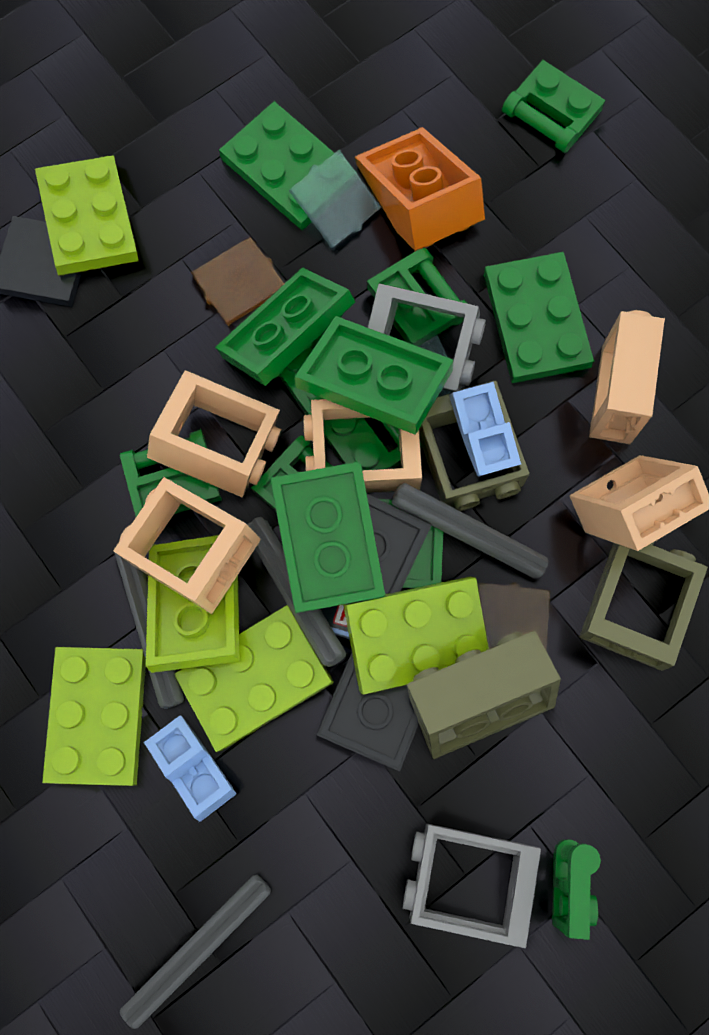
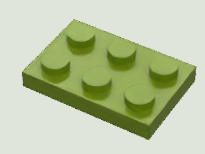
M114 155L35 168L58 276L138 261Z
M219 535L153 545L149 550V560L188 583ZM148 575L146 667L151 673L240 661L238 575L212 614Z
M475 577L451 580L386 594V597L343 604L359 692L363 695L407 685L421 671L432 667H437L441 670L455 664V660L459 656L471 650H480V652L489 650Z
M288 605L239 634L240 661L185 668L175 673L179 685L216 752H221L334 683Z
M55 648L42 783L137 786L146 668L143 649Z

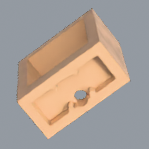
M640 310L620 312L601 350L589 437L631 444L652 417L665 318L653 317L648 312Z
M185 370L149 435L147 458L243 498L249 483L257 486L266 466V461L261 460L264 451L273 452L282 430L275 427L280 410ZM194 405L257 432L243 463L178 437Z
M326 399L311 400L312 415H304L305 441H313L314 456H306V471L326 468L324 420L368 418L369 416ZM399 429L401 468L362 471L366 493L395 491L403 483H407L420 490L422 470L419 430L414 435Z
M641 455L569 495L585 533L636 551L641 550L709 510V493L698 466ZM612 480L613 487L608 490L607 483Z
M164 477L157 488L149 493L144 507L133 523L123 531L120 541L113 551L139 570L212 614L261 539L246 523ZM181 504L224 528L188 583L145 558Z

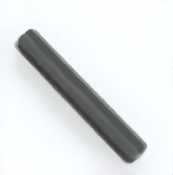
M407 483L400 484L393 494L391 501L393 506L532 578H541L544 575L549 560L537 551Z
M262 517L254 518L247 525L261 539L255 548L256 552L321 663L328 667L336 665L346 656L344 648L320 609L295 613L283 546L268 521Z
M115 553L146 659L148 576ZM176 670L155 673L149 671L158 704L161 708H172L184 701L181 686L175 676Z
M253 875L120 1009V1015L132 1029L139 1028L270 895L271 890L260 876Z

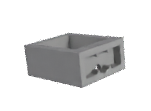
M379 283L368 325L370 329L390 336L398 303L464 318L454 357L453 371L442 390L457 392L461 390L462 385L469 386L475 366V361L468 360L472 344L480 345L486 323L485 319L479 318V306Z
M426 823L425 832H416L411 860L419 862L416 881L407 880L403 909L410 910L409 919L411 924L526 948L541 848ZM437 839L513 855L503 925L425 909Z

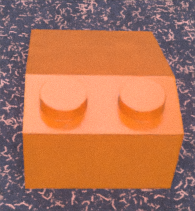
M423 127L355 156L358 168L395 230L415 251L429 247L447 236L464 231L469 226L485 220L481 177Z

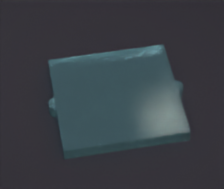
M340 150L321 165H313L309 169V174L289 190L331 248L352 231H360L361 224L381 208Z

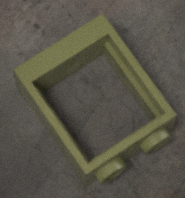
M496 381L492 382L495 385L505 423L510 422L521 465L506 468L508 474L452 490L432 429L457 422L449 397L450 394L437 397L419 428V438L423 444V450L440 501L455 507L458 511L473 508L480 504V499L496 495L497 499L513 496L521 491L520 487L524 486L529 476L528 468Z
M654 542L639 551L613 543L579 638L661 671L675 666L708 567L695 562L696 558L690 553L675 549L669 552L653 546ZM627 556L685 578L664 642L605 620Z

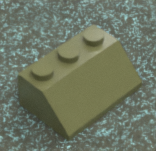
M536 630L524 635L521 632L511 633L499 640L496 647L484 652H480V650L466 652L455 660V664L441 670L437 667L423 670L414 676L413 681L407 684L411 704L433 759H436L555 708L561 678Z

